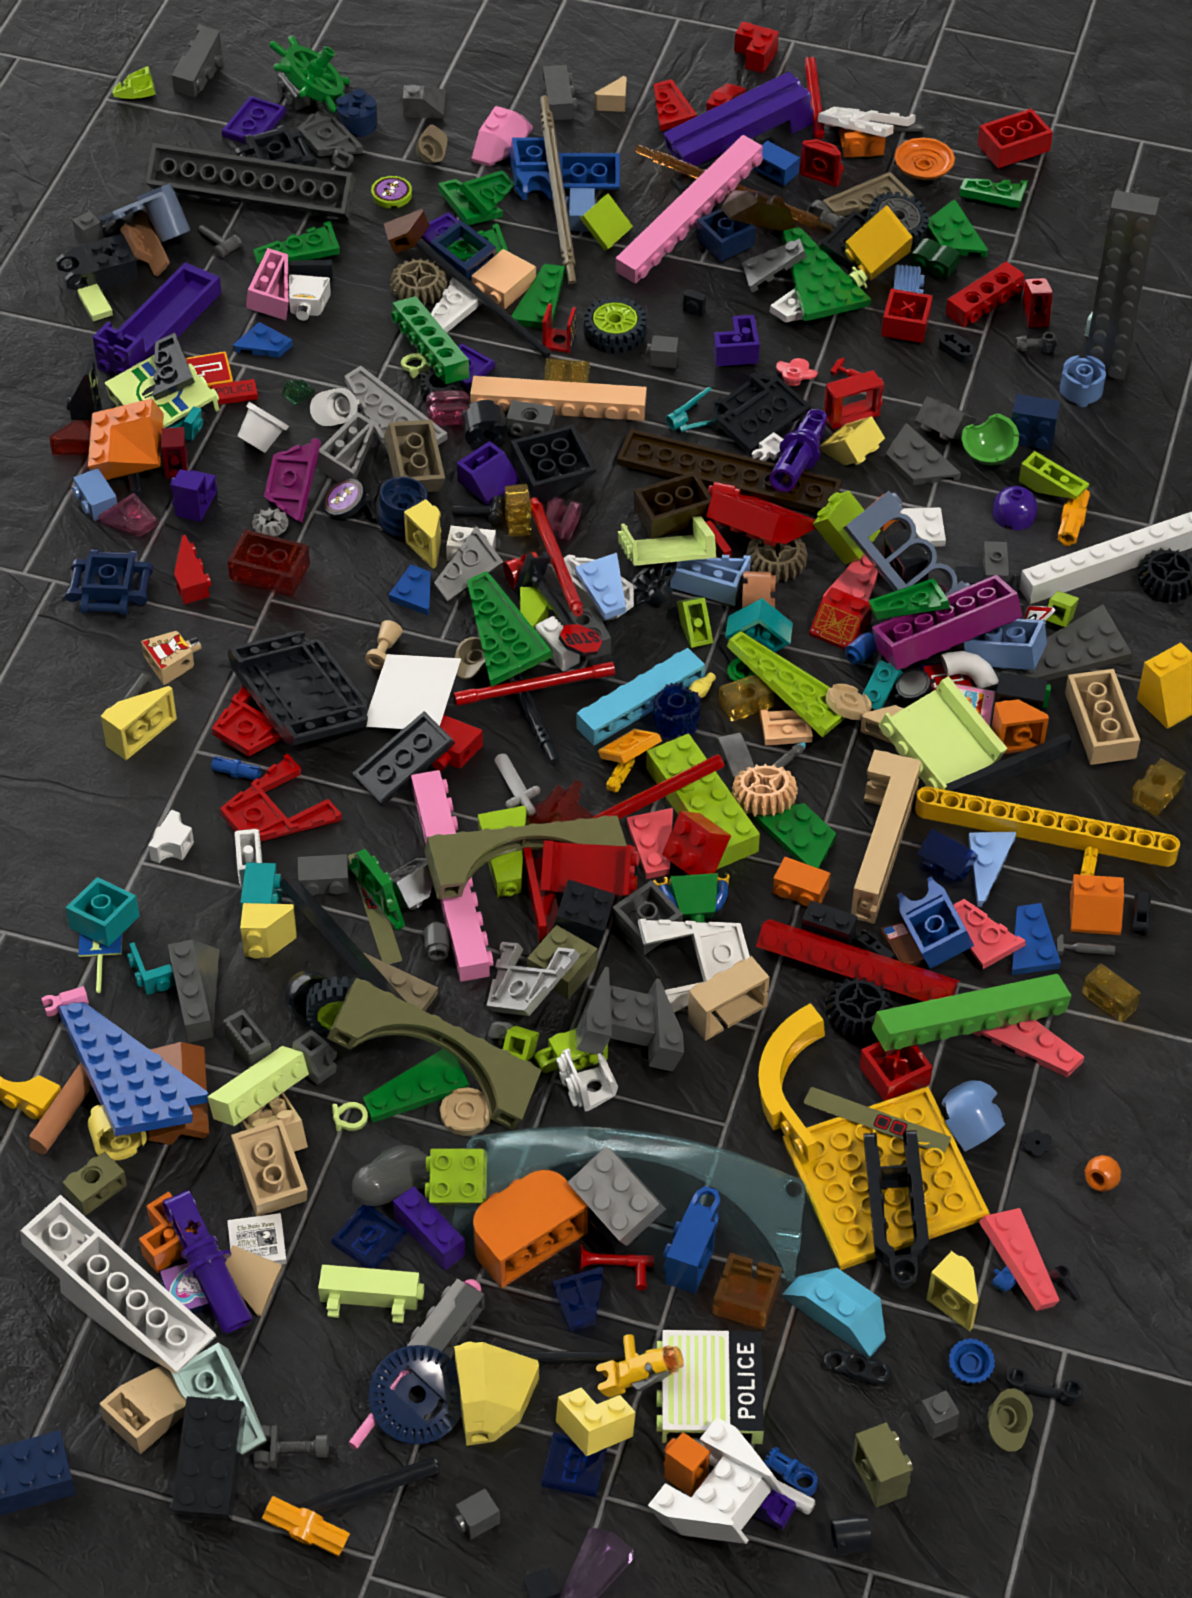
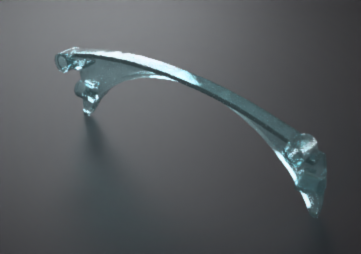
M545 1127L475 1135L468 1141L467 1149H473L474 1145L479 1141L487 1144L486 1201L492 1194L500 1193L508 1188L516 1179H522L532 1172L546 1170L560 1164L593 1159L606 1146L614 1150L620 1158L657 1163L682 1171L718 1190V1192L726 1196L741 1209L762 1232L776 1253L786 1280L794 1282L797 1255H799L801 1224L806 1194L805 1184L799 1178L751 1158L718 1147L682 1138L634 1130L601 1127ZM790 1184H798L802 1189L801 1194L797 1197H790L786 1192L787 1187ZM455 1206L452 1226L459 1234L462 1233L474 1217L479 1206Z

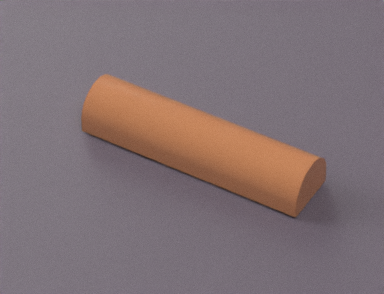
M82 1063L76 1068L29 1135L30 1150L39 1154H46L92 1089Z

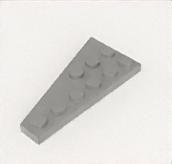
M362 366L345 375V383L350 392L360 401L358 405L365 417L375 423L374 432L387 454L384 435L389 422L430 420ZM433 422L439 445L447 440V432Z

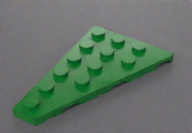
M800 227L783 231L781 237L783 244L785 245L790 241L800 239L807 256L789 268L792 273V280L795 281V293L799 300V308L803 312L802 319L804 321L870 306L872 299Z

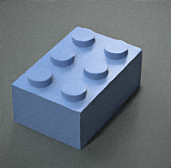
M1016 619L1010 624L1002 625L989 633H983L972 638L970 641L964 642L965 651L979 655L991 667L1035 670L1047 645L1045 621Z

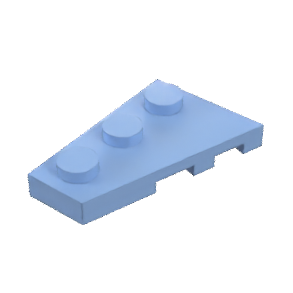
M617 553L575 567V574L604 620L626 613Z

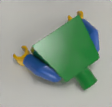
M718 873L671 876L669 885L667 877H664V883H657L656 879L653 882L683 913V920L705 923V919L713 918L715 912L721 910L726 901L730 875L726 874L724 879L719 878Z

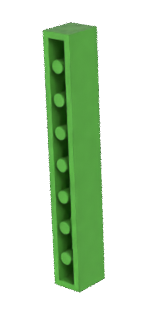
M1053 974L877 1011L872 1030L884 1051L898 1050L912 1045H922L940 1039L945 1040L963 1034L968 1035L977 1031L992 1030L1005 1025H1015L1019 1022L1066 1013L1072 995L1060 976Z

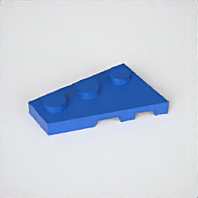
M1042 904L1017 906L1014 935L1026 940V946L1013 952L1011 976L1060 969L1061 961Z

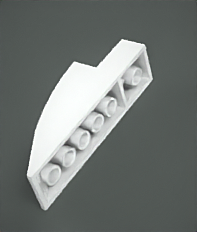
M61 1195L20 1230L22 1245L60 1279L61 1293L118 1339L177 1374L216 1337V1334Z

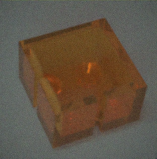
M730 1253L723 1271V1277L720 1279L714 1296L713 1314L765 1330L780 1287L782 1268L758 1261L756 1279L751 1278L753 1259Z

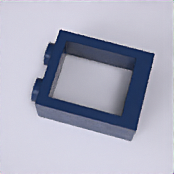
M461 220L455 225H451L447 231L435 237L431 242V247L470 281L471 276L496 255V247ZM459 238L464 239L479 251L466 262H463L446 249Z

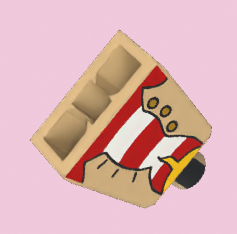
M177 631L141 641L143 656L163 685L193 668V653L202 649L197 637L184 641Z

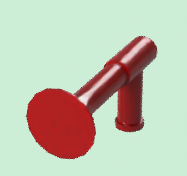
M581 1244L579 1249V1272L584 1267L594 1264L635 1267V1289L645 1290L647 1288L646 1267H654V1255L596 1254L586 1251Z

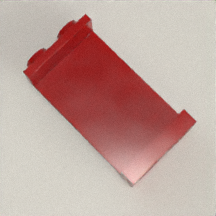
M544 840L540 890L564 893L569 879L615 893V896H629L633 891L637 890L638 878L634 876L635 866L639 864V851H636V847L632 845L558 843Z

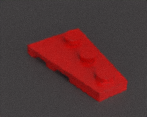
M672 79L654 84L653 91L660 131L677 127L697 117L696 112Z

